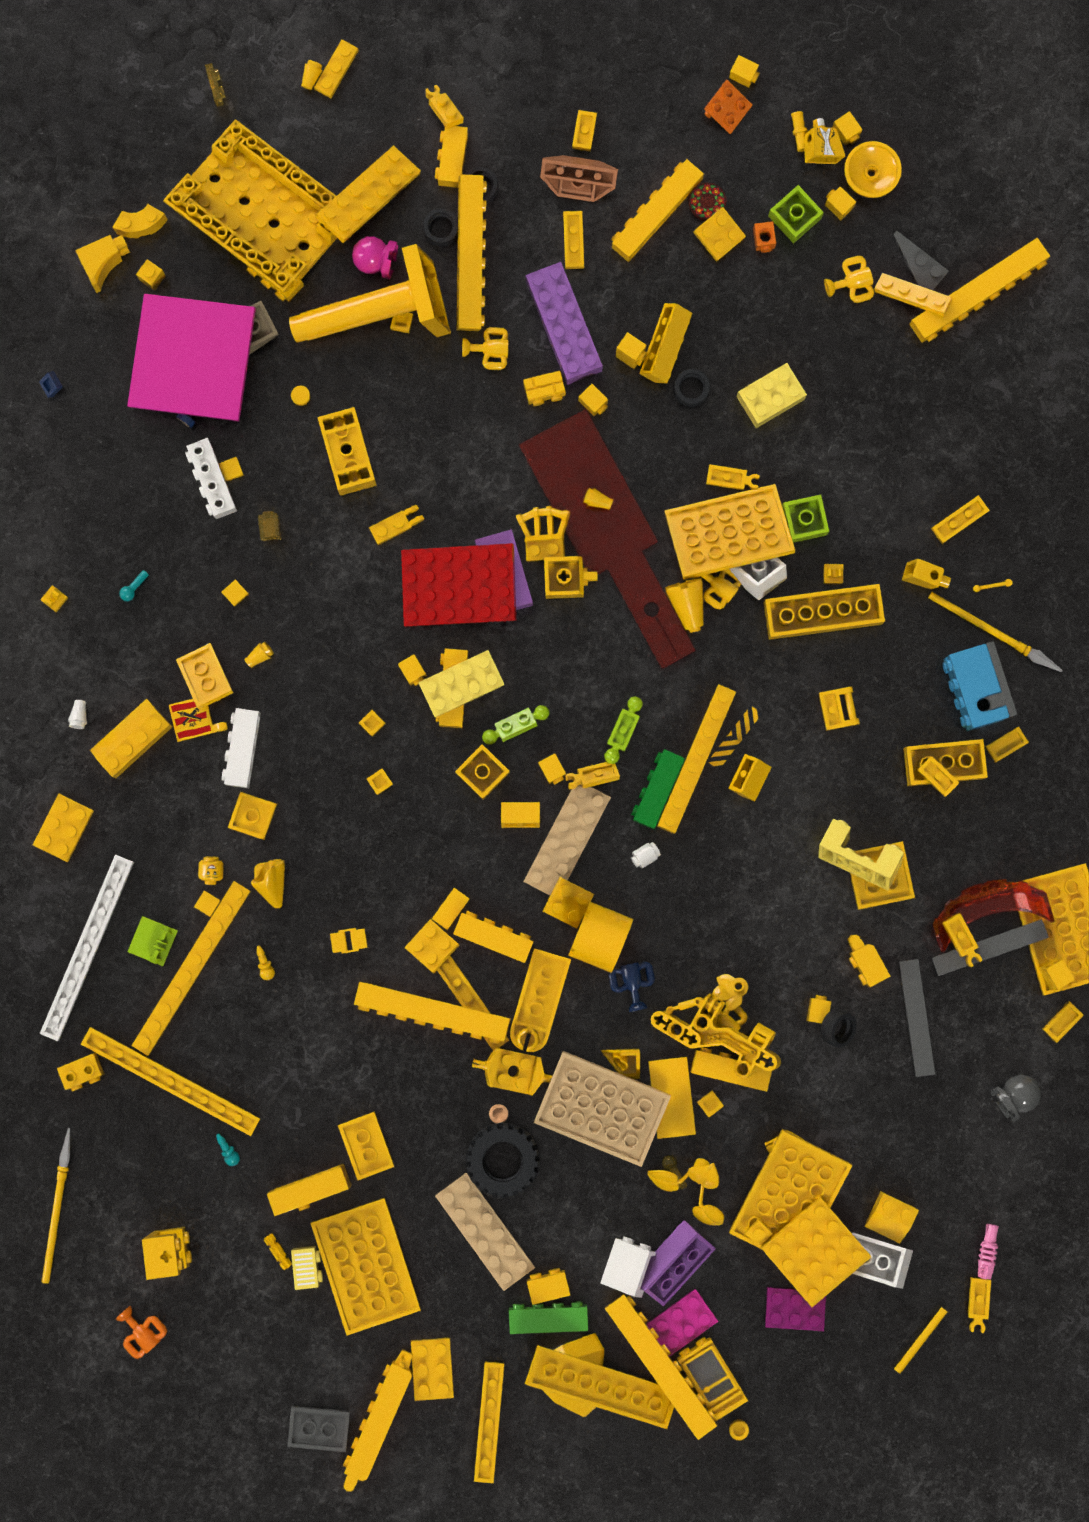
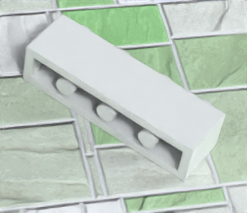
M236 708L235 713L232 712L231 724H233V730L229 731L228 734L230 749L226 750L225 753L227 768L223 769L222 780L225 785L249 789L261 715L259 711Z

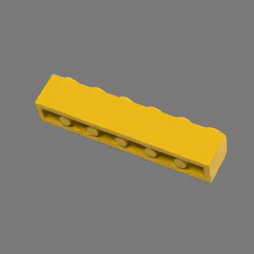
M688 159L684 163L680 162L675 167V173L671 177L667 176L662 182L660 190H655L649 197L650 201L646 205L643 203L638 208V214L634 219L629 218L624 225L625 229L621 233L618 231L613 236L612 249L629 262L703 180L704 173Z

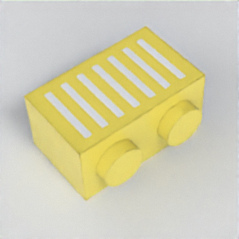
M316 1246L293 1248L291 1255L295 1290L319 1287L320 1282H323L322 1270L318 1269V1262H321L320 1251H317Z

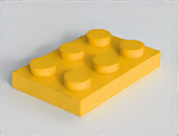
M211 643L176 659L198 709L204 708L233 693Z
M58 794L33 846L69 862L94 810Z
M375 1111L338 1125L357 1180L395 1167Z
M450 1338L411 1340L415 1401L454 1398Z

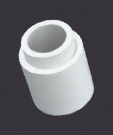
M654 842L646 843L632 852L633 857H631V860L636 867L644 868L657 860V857L661 854Z

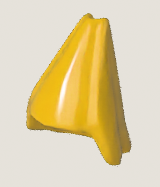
M281 859L258 863L254 868V879L251 881V885L274 908H281L283 903L285 861Z

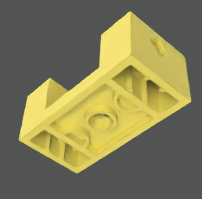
M833 819L819 845L818 858L888 891L902 865L904 852L901 851V848L896 845L890 846L886 844L877 862L874 863L871 858L867 856L861 857L854 850L845 848L849 842L851 827L843 820L837 821Z

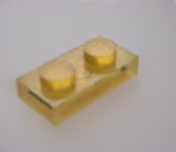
M212 63L206 64L205 68L217 107L224 105L222 98L226 97L223 86L219 87L218 80H221L219 71L214 69Z

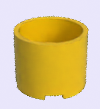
M590 902L568 956L612 973L633 919Z

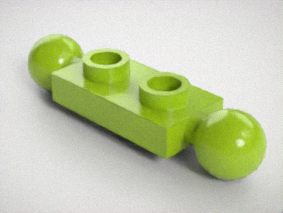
M634 696L628 700V711L622 708L607 744L612 746V748L607 750L604 755L606 762L610 764L618 762L620 758L619 750L625 752L640 716L636 715L635 712L639 711L643 705L639 697Z
M544 705L537 706L533 713H531L529 708L524 709L495 723L494 725L497 730H486L482 735V739L488 745L494 744L498 737H501L502 741L505 742L537 727L535 720L547 719L549 709Z

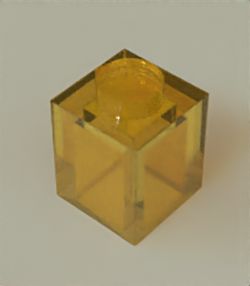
M274 511L262 512L263 515H258L261 540L281 539L278 514L274 513Z

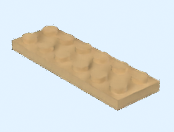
M581 784L572 789L523 882L551 895L559 877L568 880L611 797L592 787L583 789Z
M467 1172L435 1195L503 1291L535 1268L481 1191L472 1183Z

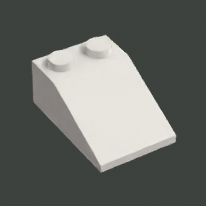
M778 558L730 569L743 587L758 600L787 579L786 564Z
M852 1233L871 1255V1258L852 1274L903 1289L913 1250Z

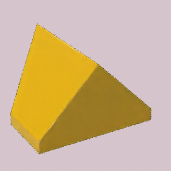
M640 1049L601 1050L617 1073L631 1079H640Z

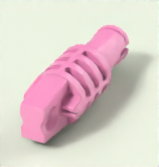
M986 1224L984 1241L980 1244L982 1248H980V1259H978V1277L983 1279H991L996 1264L994 1260L997 1258L995 1256L997 1254L996 1249H998L996 1238L999 1226L994 1224Z

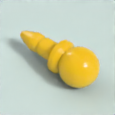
M257 946L260 976L264 980H271L275 975V970L271 966V961H267L264 950L261 946Z

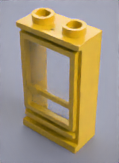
M703 1337L695 1343L696 1346L689 1349L687 1347L680 1351V1356L677 1357V1360L693 1383L697 1393H700L704 1398L708 1411L711 1409L718 1418L717 1420L746 1403L748 1399L710 1337L707 1339Z

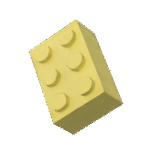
M785 363L738 391L736 397L755 428H758L805 400L807 394L788 363Z

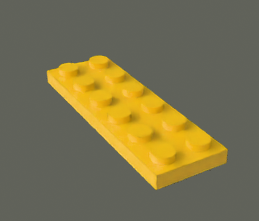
M393 145L316 214V218L344 243L420 175L421 170Z

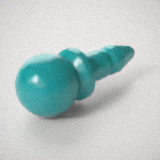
M217 1134V1141L223 1150L221 1154L224 1156L225 1163L229 1166L237 1165L240 1161L239 1154L234 1151V1147H229L224 1137Z

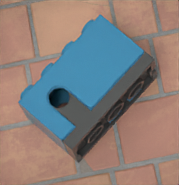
M994 641L950 654L943 659V670L945 674L948 673L950 681H948L950 691H954L956 697L954 704L956 709L961 712L960 722L962 727L966 728V731L1010 719L1017 715ZM977 702L983 704L984 711L978 709Z

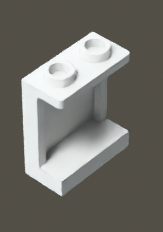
M624 1236L623 1239L615 1238L601 1284L633 1297L642 1298L644 1290L640 1288L650 1258L655 1256L656 1252L651 1251V1246L640 1243V1246L633 1244L635 1240Z

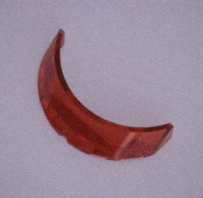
M999 879L976 884L961 891L962 894L954 900L950 899L945 904L944 910L938 918H935L933 927L940 951L945 952L951 939L942 922L958 913L962 915L966 925L981 917L1004 911L1033 913L1051 923L1055 922L1045 891L1032 887L1024 881L1019 880L1016 883L1007 882L1006 879Z

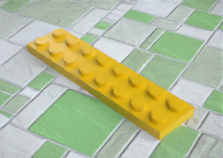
M539 1345L536 1348L525 1384L664 1429L668 1428L674 1410L673 1404L657 1383Z

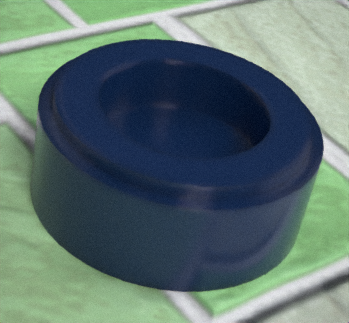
M178 414L176 416L178 420L189 428H192L195 424V421L188 415Z

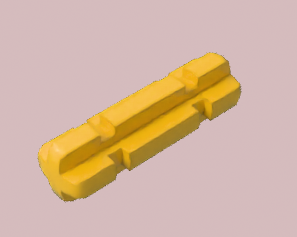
M269 1234L264 1238V1242L267 1246H270L269 1249L277 1262H280L281 1268L286 1270L292 1265V1262L289 1258H286V1253L280 1244L276 1242L275 1236Z

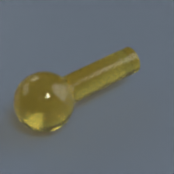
M672 1155L665 1156L662 1159L663 1168L676 1174L678 1179H681L682 1175L676 1167V1158ZM685 1180L679 1184L681 1190L688 1186Z

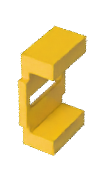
M356 928L330 934L333 953L342 952L343 954L368 948L365 929L356 930ZM346 931H350L353 950L348 951Z

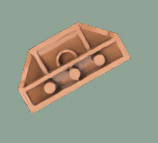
M562 155L543 158L540 177L558 197L595 202L615 189L618 169L601 161Z

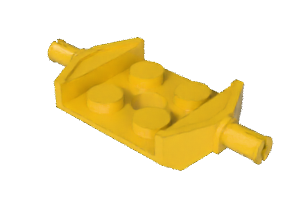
M496 1048L490 1054L487 1061L474 1059L473 1062L477 1064L472 1063L473 1068L485 1070L486 1082L489 1087L533 1096L541 1083H550V1079H552L551 1075L544 1073L541 1057ZM511 1066L517 1067V1074L515 1076L508 1074V1069Z

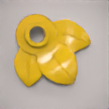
M729 974L718 976L716 979L719 986L713 990L712 998H717L718 1001H726L727 1011H733L742 1004L743 996L747 994L749 989L748 983L743 978H734ZM737 984L742 985V988L739 990H737L735 987Z

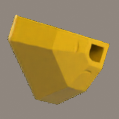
M596 1333L566 1343L555 1349V1351L603 1366L605 1350ZM544 1391L556 1404L582 1417H586L596 1408L589 1404Z

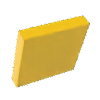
M240 792L228 828L265 840L277 804Z

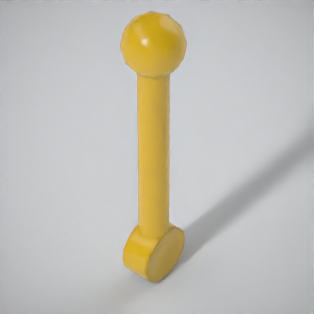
M1007 579L1005 582L983 586L975 585L973 590L979 592L982 589L999 586L1010 587L1012 580Z

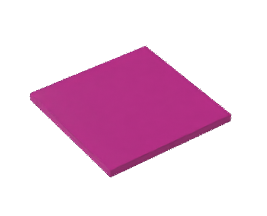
M144 294L127 406L130 408L239 421L256 308Z

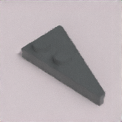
M896 231L893 235L896 239L895 242L902 251L906 265L914 276L915 283L934 291L949 271Z

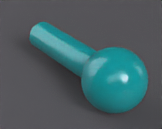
M143 570L129 586L121 588L119 592L120 598L124 601H131L135 596L134 591L149 574Z

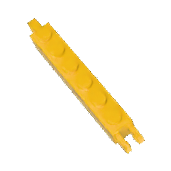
M402 1349L397 1359L391 1365L387 1364L383 1373L386 1378L383 1383L379 1382L375 1394H378L376 1401L371 1400L367 1412L370 1413L367 1420L363 1419L359 1430L362 1433L359 1438L355 1437L351 1446L354 1449L352 1456L347 1455L343 1464L346 1467L344 1474H347L343 1485L346 1492L354 1490L358 1480H367L413 1373L409 1367L413 1354Z

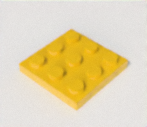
M903 841L888 844L890 846L896 845L904 852L902 865L888 891L850 873L858 910L915 898ZM885 845L855 852L861 857L867 856L876 863Z

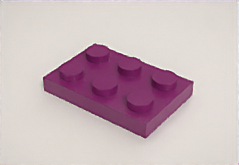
M767 1287L765 1327L824 1331L826 1296L815 1306L811 1307L796 1289Z

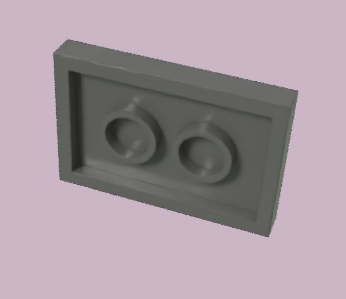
M292 1406L287 1447L346 1452L350 1411Z

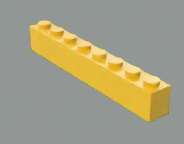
M460 175L458 182L456 330L480 331L481 326H484L485 316L481 315V307L485 306V296H482V288H485V277H482V269H485V258L482 257V250H485L486 239L482 238L483 231L486 230V219H483V212H486V200H483V193H486L487 188L486 181H483V175Z
M1038 238L1034 239L950 294L952 303L945 316L926 310L912 319L909 325L922 343L926 340L928 342L932 341L938 336L937 333L943 330L945 332L954 326L953 322L964 320L969 316L968 312L971 310H979L985 305V301L988 299L993 301L1000 296L999 292L1003 289L1008 291L1016 285L1015 282L1020 278L1022 281L1032 274L1031 271L1035 268L1040 270L1048 264L1046 261L1050 257L1049 253Z
M718 684L657 827L673 834L676 833L736 691Z
M359 982L354 1005H358V1009L369 1012L370 1009L377 1010L376 1014L388 1016V1013L396 1015L395 1019L403 1021L411 1018L415 1019V1024L425 1026L427 1022L433 1024L432 1028L444 1030V1027L452 1029V1033L463 1035V1032L471 1033L470 1037L482 1039V1036L490 1038L489 1042L496 1044L506 1041L511 1018L364 982Z
M625 1294L621 1295L606 1306L605 1310L699 1440L717 1427L715 1421L718 1418L711 1409L707 1411L704 1406L706 1403L700 1393L695 1394L692 1389L694 1387L688 1376L684 1378L680 1373L683 1369L676 1360L674 1362L669 1357L671 1352L665 1344L661 1346L658 1342L659 1335L654 1328H648L646 1325L647 1318L642 1312L638 1313L634 1308L636 1303L630 1295L626 1297Z

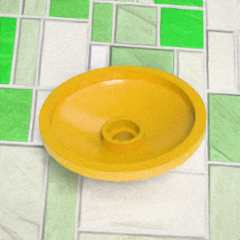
M869 141L856 146L850 152L845 162L844 172L849 186L856 193L864 197L878 198L890 193L896 187L901 177L902 168L897 153L890 146L881 142ZM868 172H874V176H870Z

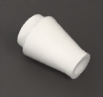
M75 700L68 719L69 727L74 729L85 728L87 724L86 701Z

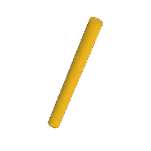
M941 1307L896 1365L894 1370L899 1374L947 1314L944 1308Z

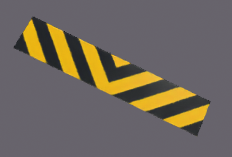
M750 705L708 762L720 770L762 713Z

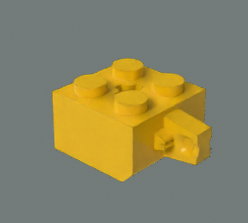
M580 556L544 557L546 599L584 597V586H588L590 581H598V572H588L587 568H583V560ZM562 574H566V577L569 578L566 581H562L559 577H562Z

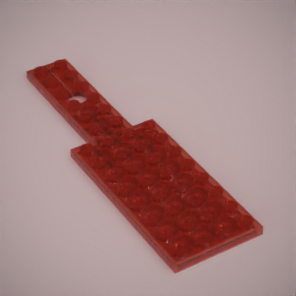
M585 409L519 444L552 508L570 511L565 532L578 556L582 557L584 567L587 568L588 572H598V574L608 569L661 669L695 652V648L642 553L643 550L658 543L587 410ZM588 488H595L613 499L611 508L607 510L587 506V503L583 501ZM653 602L658 605L659 613L656 616L650 617L645 614L644 607L647 603Z

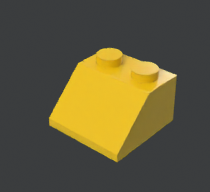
M880 1191L864 1227L897 1243H901L911 1229L919 1210Z

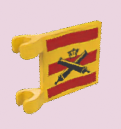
M193 699L169 705L177 742L228 729L225 722L213 725L209 706L198 709Z

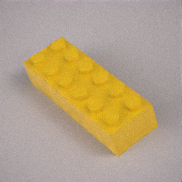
M880 584L765 599L763 602L769 640L882 625L885 622Z

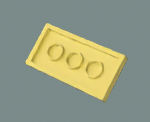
M488 650L418 682L435 718L505 685Z

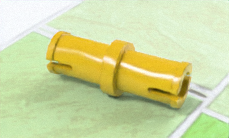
M797 111L791 113L794 127L792 132L796 139L797 151L803 152L805 151L804 136L808 130L805 128L803 112Z

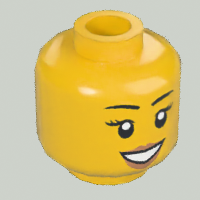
M204 857V860H201L198 865V878L205 881L206 885H216V881L223 879L224 863L219 860V857Z

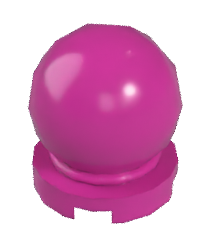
M365 237L354 245L352 251L353 263L359 271L366 274L381 272L382 278L391 279L394 270L390 268L392 261L397 260L398 242L390 240L386 245L379 238Z

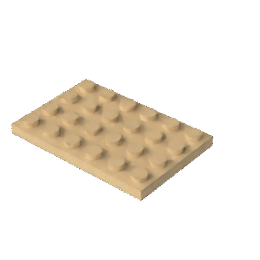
M563 1051L534 1123L642 1167L671 1095Z

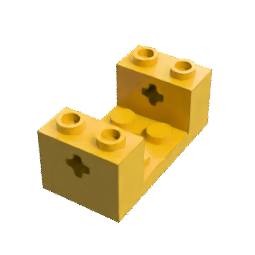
M355 407L318 417L340 496L377 486ZM348 444L352 447L349 454L341 452L343 445Z
M185 1227L153 1231L142 1239L146 1280L178 1276L181 1274V1270L190 1266L189 1263H192L191 1251L187 1249V1243L190 1242L189 1232H185Z

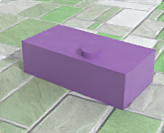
M512 529L476 539V545L514 544L516 610L533 606Z

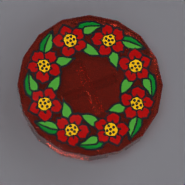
M703 183L692 190L688 204L691 213L696 218L706 221L721 207L725 209L726 197L719 186L713 183Z

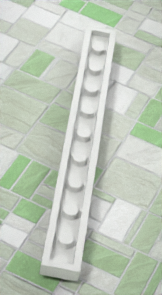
M118 855L114 856L41 1029V1035L56 1041L60 1040L132 869L133 861Z

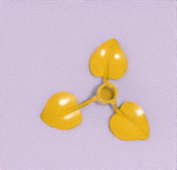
M698 1158L694 1166L689 1168L681 1179H678L676 1174L665 1170L648 1171V1176L653 1183L665 1191H677L679 1184L688 1176L691 1180L701 1184L699 1206L693 1207V1215L704 1224L713 1226L723 1225V1213L715 1206L703 1205L704 1187L715 1189L719 1185V1175L714 1163L710 1164L707 1160Z

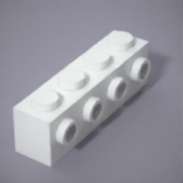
M205 438L187 445L188 452L185 454L189 463L193 462L195 469L192 472L196 481L200 480L202 487H199L202 497H206L209 504L206 505L209 515H213L215 519L236 512V506L209 439Z

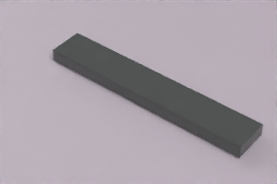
M1041 919L978 941L976 943L979 948L974 951L982 957L983 961L1049 937ZM956 949L932 957L938 976L968 966L965 961L966 955L960 957ZM973 957L971 962L973 964L978 963L976 958Z
M919 960L899 961L915 1077L935 1075Z

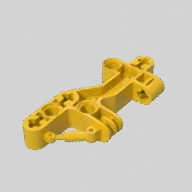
M710 993L705 999L696 997L680 1002L677 1006H669L666 1011H657L651 1016V1023L655 1028L689 1048L722 1045L738 1054L739 1058L734 1065V1073L739 1078L751 1076L757 1066L765 1071H773L778 1069L781 1064L779 1055L768 1049L776 1032L761 1023H757L748 1037L732 1027L718 1026L717 1019L725 1002L721 1001L719 1003L718 999H713ZM694 1006L699 1007L691 1024L672 1014L677 1009L684 1010ZM706 1008L708 1009L707 1012H714V1014L711 1016L710 1014L705 1013ZM659 1016H663L664 1023H660ZM702 1017L707 1019V1026L705 1028L700 1024ZM676 1024L680 1025L682 1028L680 1034H677L674 1031V1027ZM696 1035L695 1039L697 1040V1042L693 1043V1038L689 1036ZM772 1058L774 1065L769 1066V1061L766 1059ZM742 1064L747 1065V1074L741 1072L740 1067Z

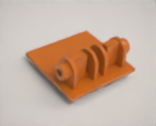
M725 80L704 108L706 111L704 114L708 118H714L731 134L753 104L728 80Z

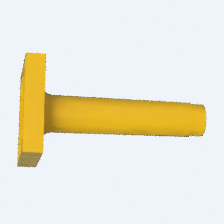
M417 244L402 248L409 276L408 281L290 317V329L295 341L299 343L416 310L420 323L433 335L440 337L451 334L434 261Z

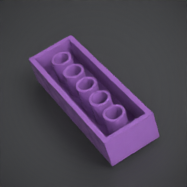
M559 262L527 274V286L566 384L568 385L602 372V363L562 263Z

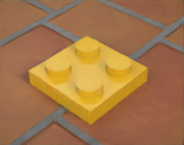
M721 207L693 231L715 261L722 258L746 237L724 207Z
M559 877L543 912L577 929L594 894Z
M430 919L405 946V949L434 974L456 950L459 944Z

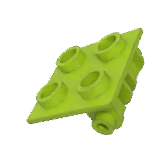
M142 916L128 952L149 960V962L164 966L178 930Z

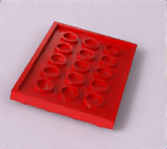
M514 544L401 550L405 627L517 621Z

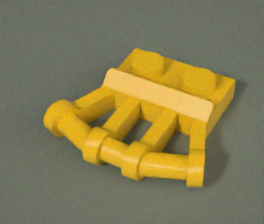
M546 506V508L542 509L533 507V510L527 513L516 515L517 521L525 535L526 561H543L544 557H565L564 532L570 517V511H562L552 508V506ZM540 516H547V535H541ZM553 516L561 518L557 534H554ZM534 517L535 535L531 536L525 521Z

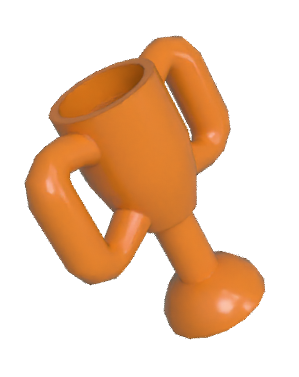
M129 1306L116 1320L126 1321L134 1330L133 1334L124 1339L123 1346L133 1358L139 1359L161 1341L160 1339L166 1336L167 1329L156 1316H149L143 1324L139 1325L131 1316L132 1307ZM150 1323L158 1329L159 1334H155L149 1328ZM136 1340L137 1344L141 1347L140 1352L136 1350L130 1341Z

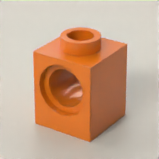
M774 223L754 224L753 234L756 251L767 253L775 249ZM767 235L770 240L762 241L760 236Z

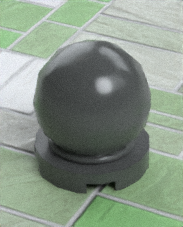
M1027 1075L1013 1076L1004 1084L1003 1089L997 1086L990 1091L992 1096L996 1095L999 1101L995 1103L1006 1118L1011 1117V1123L1020 1119L1019 1112L1026 1113L1034 1110L1041 1100L1039 1084Z

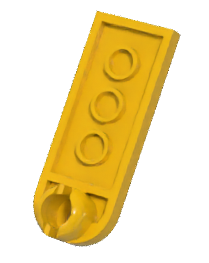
M534 949L510 1029L511 1041L517 1048L523 1050L527 1033L531 1034L526 1052L538 1051L547 1043L571 959Z

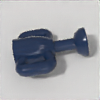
M649 962L620 966V968H614L612 973L609 972L610 987L614 992L620 993L627 989L631 991L633 1003L629 1007V1012L647 1008L644 1002H640L638 989L651 986L655 981L653 967ZM644 967L647 981L641 980L640 970ZM616 973L622 975L624 984L618 987Z

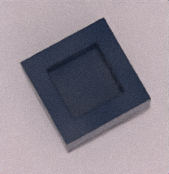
M54 371L48 372L39 381L48 398L54 397L63 387Z

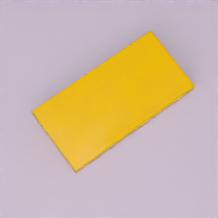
M687 1057L648 1061L651 1087L671 1095L656 1131L657 1139L696 1135Z

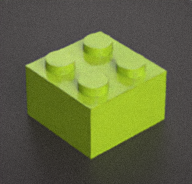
M797 185L770 209L768 217L794 244L822 219L824 212Z
M821 495L783 503L782 508L793 543L826 536L829 533Z

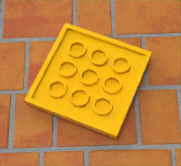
M821 1197L761 1246V1249L811 1307L815 1306L871 1258V1255Z

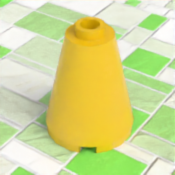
M691 579L665 587L666 594L684 629L689 630L690 633L700 631V627L704 625L702 579Z

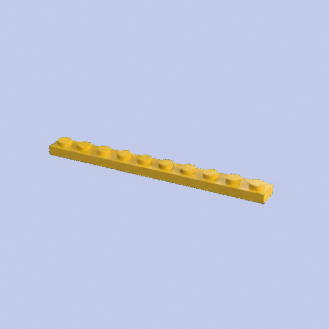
M233 881L133 1042L132 1047L147 1056L150 1055L250 894V890Z
M92 1027L89 1028L81 1043L84 1047L249 1136H252L261 1119Z

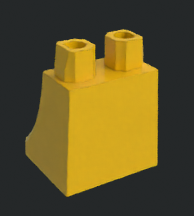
M108 235L75 250L96 293L101 291L103 282L109 272L122 262L121 256L130 253L122 235L112 239L111 235Z

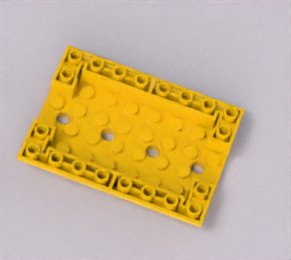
M236 119L214 142L212 153L192 175L187 173L163 200L172 209L283 293L292 289L337 239L316 218V214L333 200L336 195ZM217 175L220 177V180L218 182H211L210 177ZM247 198L250 202L247 205H242L239 200ZM273 220L278 221L279 226L272 228L269 222ZM301 243H306L309 245V248L301 250L298 246Z

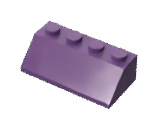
M683 1220L655 1251L656 1255L651 1256L641 1288L664 1307L716 1248L689 1223Z

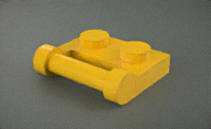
M852 687L818 693L826 731L860 724L855 712ZM839 695L845 696L849 720H844Z

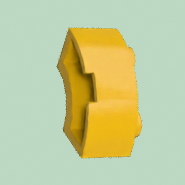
M147 204L143 210L137 213L122 211L113 225V229L116 234L123 237L139 238L157 232L168 219L165 213Z

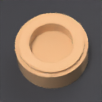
M496 1104L489 1111V1117L494 1123H504L508 1119L509 1113L504 1105Z

